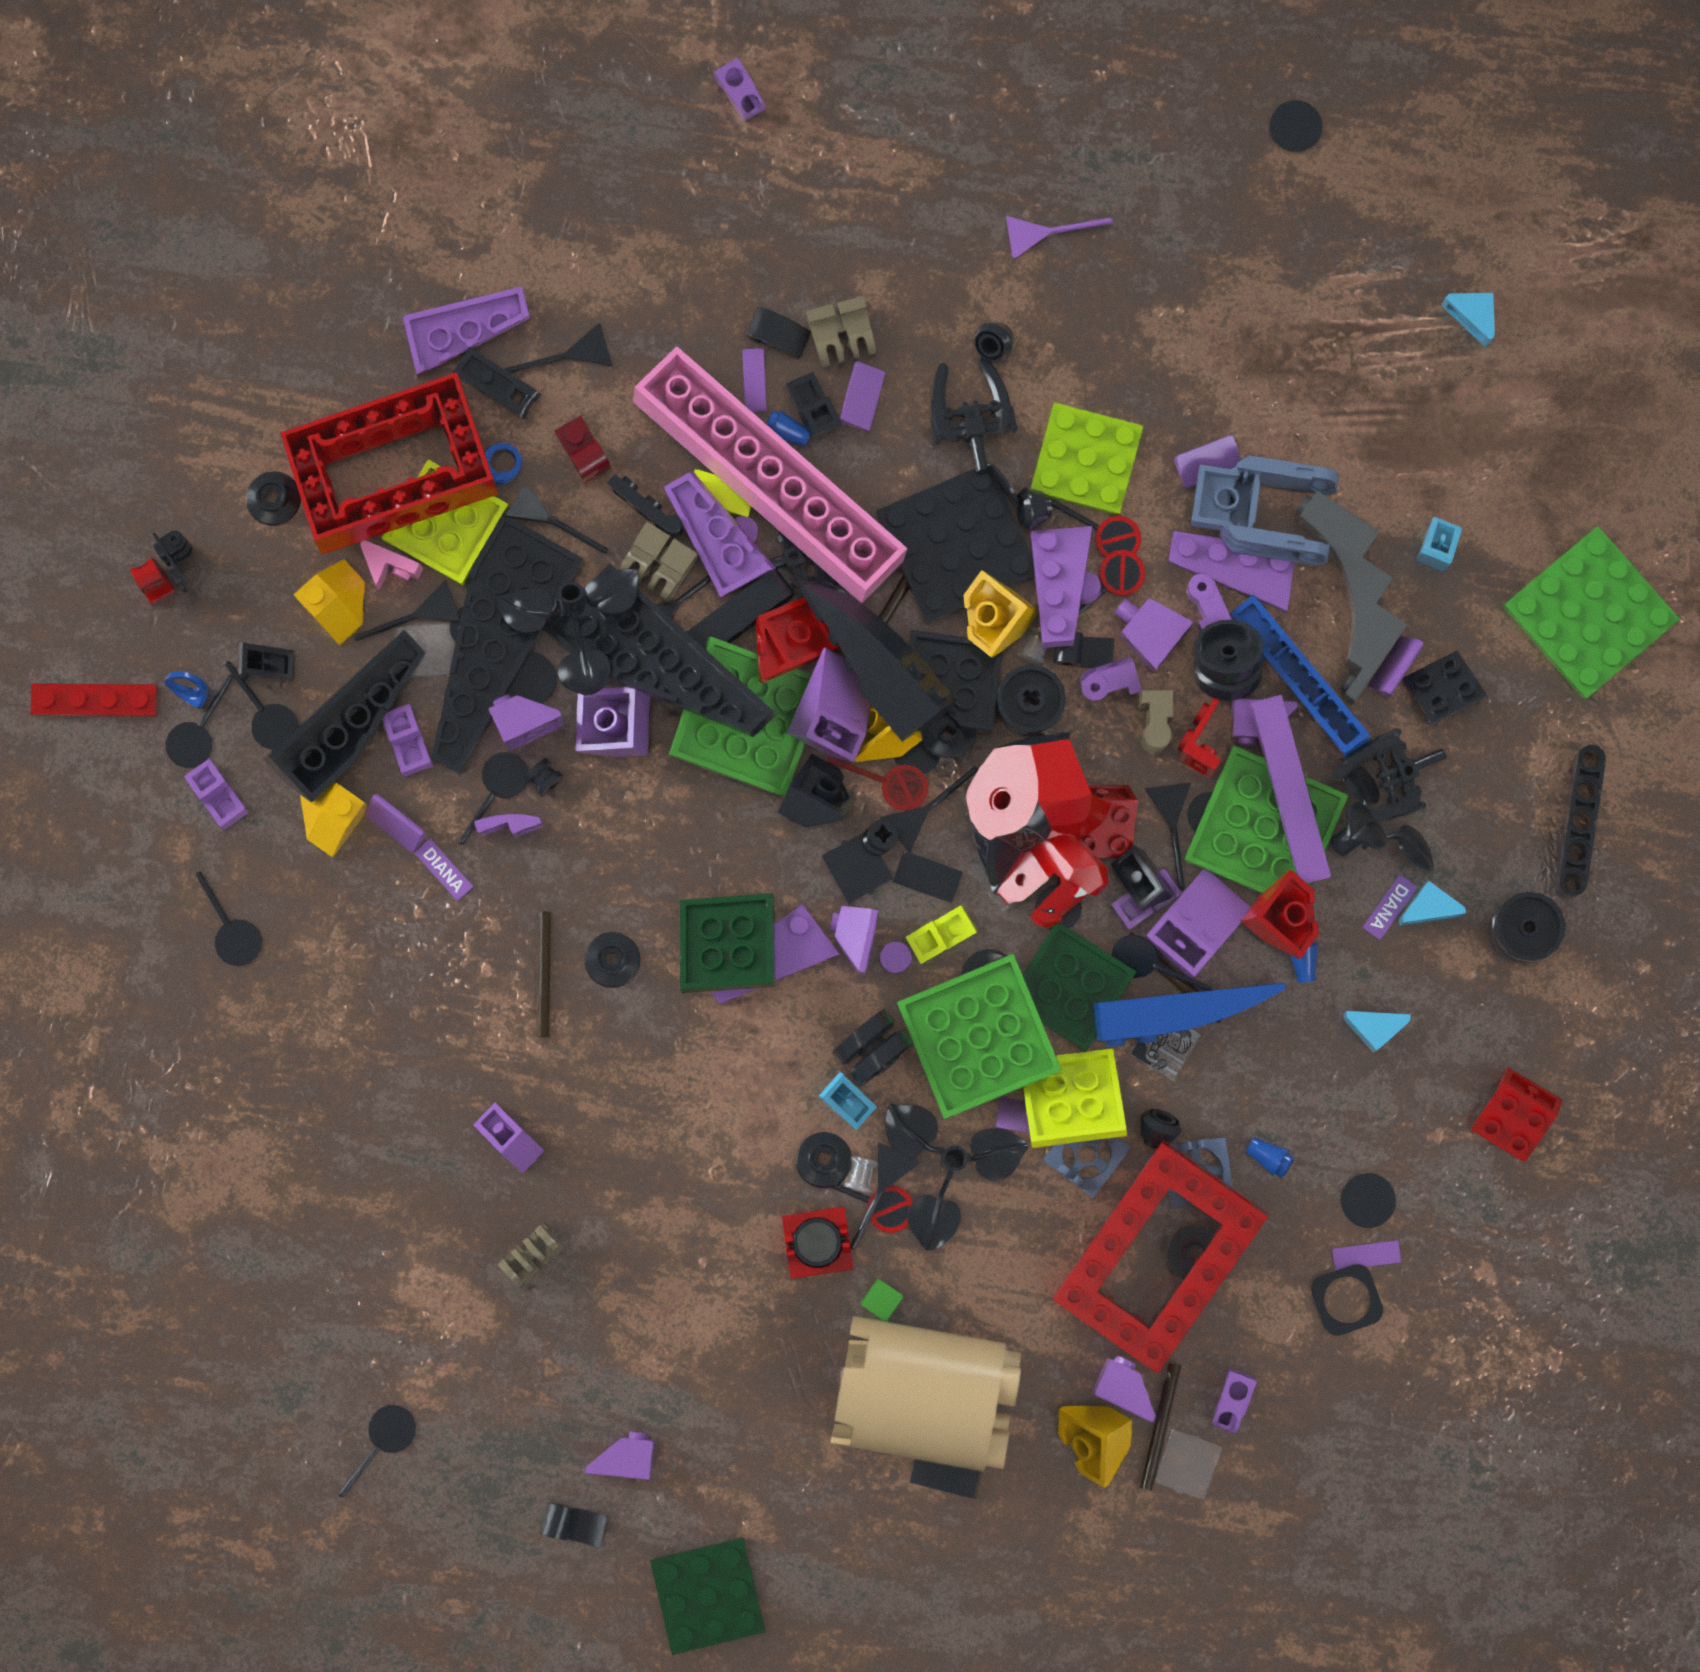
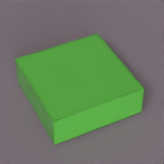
M877 1278L860 1305L887 1322L904 1296Z

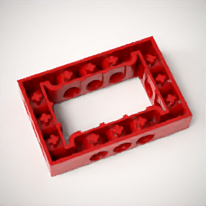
M457 372L280 432L313 539L322 555L499 494ZM442 425L459 473L451 466H442L436 468V472L413 479V477L407 478V482L386 489L381 487L377 489L378 492L357 499L351 497L344 500L340 506L338 505L326 464Z
M1163 1139L1058 1288L1052 1300L1158 1374L1268 1218V1212ZM1171 1188L1223 1226L1214 1233L1206 1250L1195 1260L1194 1266L1182 1283L1178 1284L1168 1304L1159 1311L1156 1321L1149 1327L1140 1320L1138 1314L1132 1315L1113 1301L1114 1297L1110 1294L1106 1296L1098 1290Z

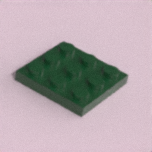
M772 893L680 900V990L682 993L776 987L775 897Z
M1058 923L1053 926L1022 975L1043 1025L1086 1052L1096 1037L1093 1003L1119 1000L1137 971L1063 924Z
M744 1537L650 1560L672 1655L766 1633Z

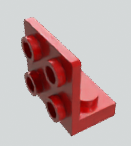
M1216 698L1213 699L1210 705L1204 702L1193 721V724L1197 726L1195 731L1188 729L1176 749L1181 752L1178 761L1208 779L1213 775L1221 759L1216 757L1218 752L1203 743L1201 746H1198L1195 742L1220 702Z
M1088 785L1093 795L1111 803L1112 806L1102 824L1081 839L1098 858H1119L1133 846L1138 799L1129 785Z
M1508 1067L1501 1077L1496 1092L1474 1122L1472 1131L1525 1162L1558 1116L1562 1099Z

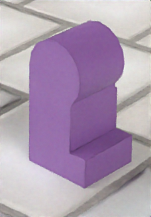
M738 57L714 71L715 81L723 89L743 121L766 109L761 96L756 90L755 84Z
M1203 573L1193 576L1188 584L1187 596L1192 603L1197 605L1203 619L1198 622V631L1200 632L1207 625L1219 620H1232L1212 577Z
M1131 656L1089 669L1080 678V687L1084 696L1093 701L1104 698L1108 692L1125 687L1128 688L1130 695L1142 691Z
M1228 1367L1211 1425L1236 1434L1256 1386V1377Z

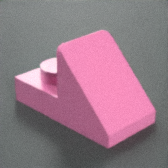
M366 540L361 541V549L378 590L381 589L389 569H393L391 574L406 581L410 577L416 580L419 579L423 570L420 563Z

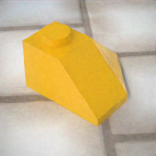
M345 559L317 573L293 594L339 646L363 626V603L366 582Z
M981 570L963 595L964 606L967 608L968 639L992 658L1022 637L1039 614L1038 609L1022 596L983 570Z
M870 704L867 732L855 761L863 762L901 757L922 741L921 731L902 742Z
M335 781L313 802H309L302 795L300 796L307 840L333 858L365 815L368 805Z
M1062 1406L1059 1408L1058 1435L1064 1446L1070 1444L1078 1458V1461L1074 1463L1081 1475L1103 1488L1110 1484L1131 1447L1132 1419L1109 1406Z

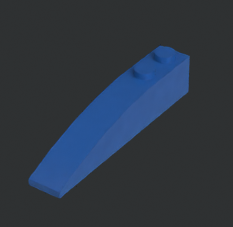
M1254 594L1229 613L1233 620L1247 623L1257 630L1263 641V658L1345 759L1358 748L1372 741L1367 730Z
M1285 983L1093 1003L1097 1041H1106L1107 1047L1126 1045V1038L1137 1037L1138 1043L1157 1041L1156 1035L1200 1027L1251 1008L1285 990Z

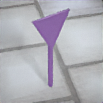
M1006 216L1013 261L1050 234L1111 224L1113 220L1112 218H1105L1048 228Z

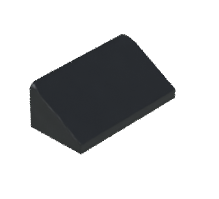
M1133 845L1111 863V866L1141 911L1173 897L1172 892L1148 855L1136 845Z
M903 851L893 883L952 903L963 872Z

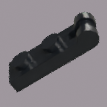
M470 347L452 372H457L460 380L523 421L530 414L528 410L532 404L537 403L542 396L537 390ZM516 391L524 395L519 403L511 400Z
M614 474L607 482L608 489L644 519L668 534L671 539H679L682 536L683 527L679 517L675 515L666 516L660 511L662 505L650 495L644 498L636 491L639 487L627 476L621 479Z

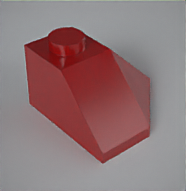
M1290 869L1257 898L1241 922L1264 942L1301 959L1319 935L1318 921L1315 922L1313 903H1316L1314 889Z

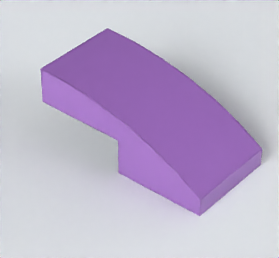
M407 704L387 712L382 721L402 775L407 777L433 767L411 705Z
M210 758L184 776L223 831L249 813Z
M523 814L496 815L474 821L477 832L481 837L509 827L515 838L544 827L539 817Z
M1166 868L1160 870L1159 874L1173 894V897L1169 900L1141 911L1128 892L1111 904L1129 930L1183 893Z

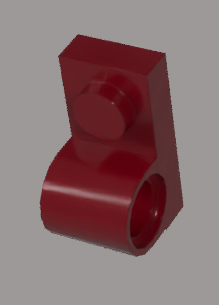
M582 416L554 430L585 486L612 471L606 455L597 440L594 439Z

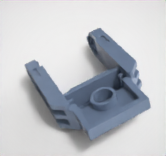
M1251 455L1239 461L1232 469L1200 464L1191 526L1220 530V537L1234 553L1309 565H1323L1328 562L1330 544L1326 545L1322 542L1306 540L1304 536L1253 528L1256 519L1260 485L1314 494L1316 491H1319L1323 495H1329L1337 491L1339 474L1330 468Z

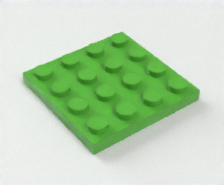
M1599 526L1595 527L1502 606L1583 700H1586L1680 620Z
M708 637L705 650L768 705L776 716L754 737H751L684 709L668 755L785 797L792 783L805 744L787 734V731L812 674L795 669L761 684L759 681L757 653L714 637Z
M1233 745L1183 861L1259 894H1263L1288 870L1291 869L1295 874L1296 872L1265 758ZM1304 776L1325 852L1349 795Z
M1014 954L897 1002L945 1120L1062 1072Z

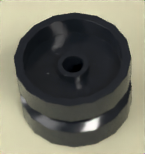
M1219 620L1207 625L1198 633L1194 643V678L1201 691L1212 698L1225 701L1238 700L1249 696L1258 688L1263 673V641L1256 629L1247 623L1237 620Z
M1030 664L1017 667L1008 673L999 685L996 700L998 719L1006 730L1017 737L1029 738L1048 734L1055 729L1062 718L1066 701L1063 684L1055 673L1043 666ZM1028 698L1034 699L1036 706L1032 703L1026 706L1024 704L1025 700Z
M1524 892L1514 895L1496 909L1490 921L1489 934L1493 947L1501 957L1515 964L1528 965L1540 962L1559 948L1564 939L1566 923L1562 910L1554 900L1542 893ZM1530 924L1532 931L1527 933L1523 926Z
M885 1008L862 1024L832 1052L842 1065H848L861 1056L862 1059L852 1068L850 1073L860 1087L876 1075L879 1076L885 1072L913 1044L912 1040L903 1030L894 1032L886 1039L883 1038L891 1030L895 1022Z

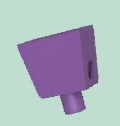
M1125 598L1114 612L1127 623L1120 637L1153 673L1157 671L1193 624L1189 619L1150 598L1140 609Z

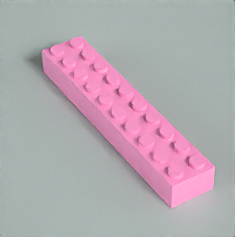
M677 346L634 387L633 403L859 602L863 603L904 561L907 547Z

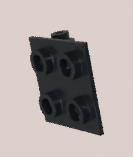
M171 531L161 538L156 533H153L152 535L157 541L153 545L155 551L168 567L171 565L173 567L169 571L171 577L184 593L189 591L196 598L198 595L178 565L191 556L193 552L191 543L179 531Z
M1458 651L1402 678L1425 713L1423 718L1428 726L1431 724L1436 726L1439 724V721L1449 716L1454 717L1455 713H1462L1463 709L1473 704L1478 705L1481 700L1488 697Z

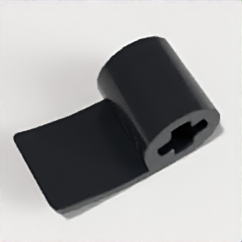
M757 307L745 337L765 347L773 345L799 359L810 336V330L772 310Z
M1076 632L1073 646L1054 647L1053 663L1079 668H1095L1113 662L1114 639L1084 637L1083 633Z
M547 1502L540 1534L560 1540L569 1539L600 1547L607 1517L595 1512Z

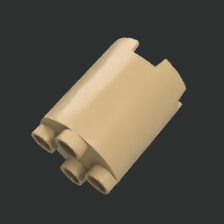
M853 1316L850 1335L868 1341L849 1340L834 1419L847 1425L834 1424L831 1444L984 1472L985 1466L1003 1469L1009 1440L1010 1414L996 1412L997 1404L1015 1406L1021 1368H1019L1021 1352L1005 1350L1006 1343Z

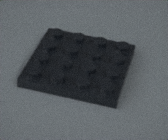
M974 468L876 510L881 526L907 547L906 555L900 568L926 625L964 609L963 595L981 570L1010 589L1035 578L1033 557L1000 484L992 472L976 474V469Z

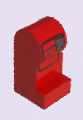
M150 558L143 565L130 569L138 587L145 594L151 605L176 592L162 566L155 558Z

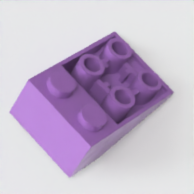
M823 648L787 734L834 759L854 762L867 732L870 703L857 686L861 681L855 671H848L843 663L845 658L827 648Z
M1203 869L1145 938L1179 970L1193 979L1241 923L1242 918L1251 906L1211 872Z

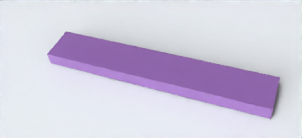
M1282 694L1251 702V710L1295 872L1306 883L1331 877Z

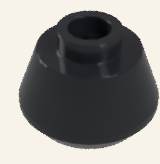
M1001 322L985 323L976 329L973 343L978 354L985 360L993 363L1003 362L1012 352L1014 336L1006 324Z
M1024 487L1017 493L1020 505L1016 507L1017 517L1022 527L1030 530L1046 522L1047 517L1052 515L1051 499L1046 497L1044 492Z
M1149 1109L1141 1115L1140 1135L1144 1139V1143L1151 1148L1157 1149L1163 1139L1171 1144L1182 1132L1179 1120L1166 1111Z

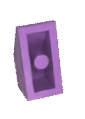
M1238 699L1232 702L1230 740H1238V745L1256 746V741L1260 742L1250 706L1251 702L1259 701L1258 699ZM1284 701L1288 718L1297 709V702Z
M496 1102L473 1124L500 1154L521 1173H524L545 1151Z
M629 1431V1437L620 1438L586 1466V1473L649 1480L652 1475L655 1440L648 1439V1433Z

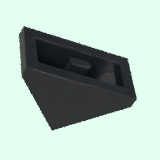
M244 642L239 643L238 675L244 681H293L294 650Z

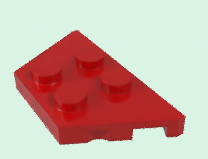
M805 597L759 615L756 620L758 671L761 684L819 660L823 648H827L834 653L841 650L839 645L833 646L827 636L829 634L828 626L826 623L818 621Z

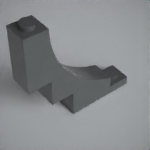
M1316 491L1312 498L1306 495L1296 511L1301 513L1297 523L1308 530L1319 542L1326 545L1330 544L1329 554L1339 569L1347 590L1351 611V638L1345 665L1359 674L1351 673L1342 686V689L1346 691L1342 700L1352 706L1407 624L1376 604L1393 579V577L1363 558L1379 531L1319 491Z

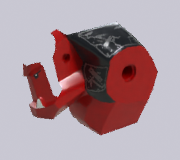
M1073 731L1024 738L994 748L972 780L967 790L965 802L966 826L992 891L1000 896L1005 904L1023 901L1044 884L1053 873L1060 877L1061 884L1034 910L1030 917L1037 926L1047 929L1062 922V916L1087 895L1091 894L1096 897L1108 886L1107 867L1081 838L1102 824L1112 804L1091 793L1069 740Z

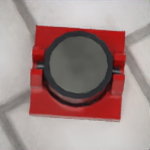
M845 1207L782 1216L791 1279L854 1270Z

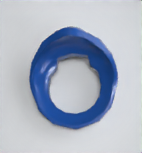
M502 442L486 448L485 454L495 484H507L514 480L522 468V457L518 449L509 443ZM498 450L510 452L515 459L514 468L508 472L502 471L497 473L490 465L492 455Z
M180 671L170 672L166 677L165 685L178 697L196 708H202L207 700L209 688L203 679ZM174 679L189 680L196 684L198 688L180 685Z

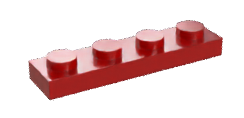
M31 683L30 714L32 716L157 717L158 686L156 684Z

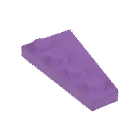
M522 286L402 316L417 377L466 353L469 347L473 349L530 319Z
M689 472L664 486L720 597L734 592L776 568L694 472Z
M1093 526L1031 531L1042 648L1074 645Z
M1173 531L1168 564L1195 575L1207 574L1225 588L1236 590L1250 597L1254 594L1259 602L1267 603L1276 607L1277 610L1287 613L1295 562L1234 553L1222 538Z
M803 904L775 924V982L840 955ZM758 988L710 992L719 1004H722Z

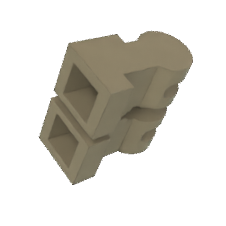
M864 296L837 302L838 314H835L833 304L806 310L807 323L822 368L830 366L827 354L829 349L835 351L838 363L845 362L843 355L844 344L840 343L838 337L842 333L847 334L848 342H846L848 350L851 351L853 359L860 358L857 347L858 342L865 344L868 356L876 354Z
M646 521L619 570L633 569L636 565H640L638 570V585H640L650 575L654 562L660 564L659 569L651 575L646 590L653 593L660 583L665 581L666 585L659 598L667 603L700 557L697 552L676 539L672 541L668 534Z
M1142 690L1138 696V710H1146V729L1141 735L1140 743L1147 753L1159 754L1164 751L1172 737L1168 724L1174 717L1173 690Z
M545 1223L541 1224L531 1235L523 1240L527 1250H524L519 1245L497 1264L518 1288H521L541 1270L535 1263V1258L545 1266L566 1247Z

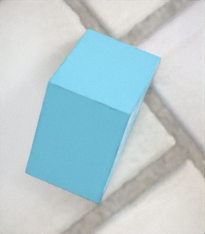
M1449 293L1441 306L1484 347H1487L1495 336L1493 293Z
M1433 516L1416 562L1445 572L1453 560L1462 527Z
M1428 881L1399 918V926L1462 917L1466 914V910L1463 905Z
M1346 1011L1343 1013V1020L1374 1053L1410 1022L1411 1015Z
M841 1072L819 1095V1098L855 1130L877 1108Z

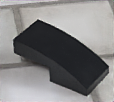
M814 372L785 384L784 388L793 406L813 437L842 424L829 396L825 397Z
M914 1459L909 1483L976 1499L982 1471Z

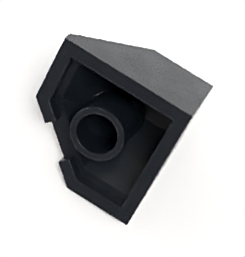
M811 754L789 786L777 813L803 827L842 821L853 806L856 798L851 790H846L842 782L844 776L840 768Z

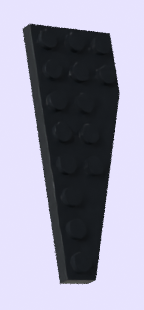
M502 514L471 567L470 581L467 594L465 595L463 614L451 661L448 685L445 690L441 718L438 723L431 756L434 761L459 775L492 720L489 708L494 706L493 702L496 699L507 694L544 631L543 629L538 633L523 634L513 630L500 614L497 595L510 594L521 589L537 588L547 592L552 598L554 605V598L558 596L559 588L564 583L573 581L584 562L582 557L516 520L505 517V514ZM546 618V625L548 624L550 619Z
M609 563L597 576L617 571V569ZM639 589L633 607L620 615L603 614L599 610L598 605L592 608L585 602V610L578 616L584 651L586 653L591 650H600L607 656L610 663L609 679L751 737H754L776 716L768 705ZM560 611L545 626L544 630L569 654H579L573 618L564 615Z

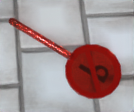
M832 757L827 759V762L882 782L883 797L896 810L908 811L916 809L927 797V779L922 771L914 766L905 764L895 766L883 777Z

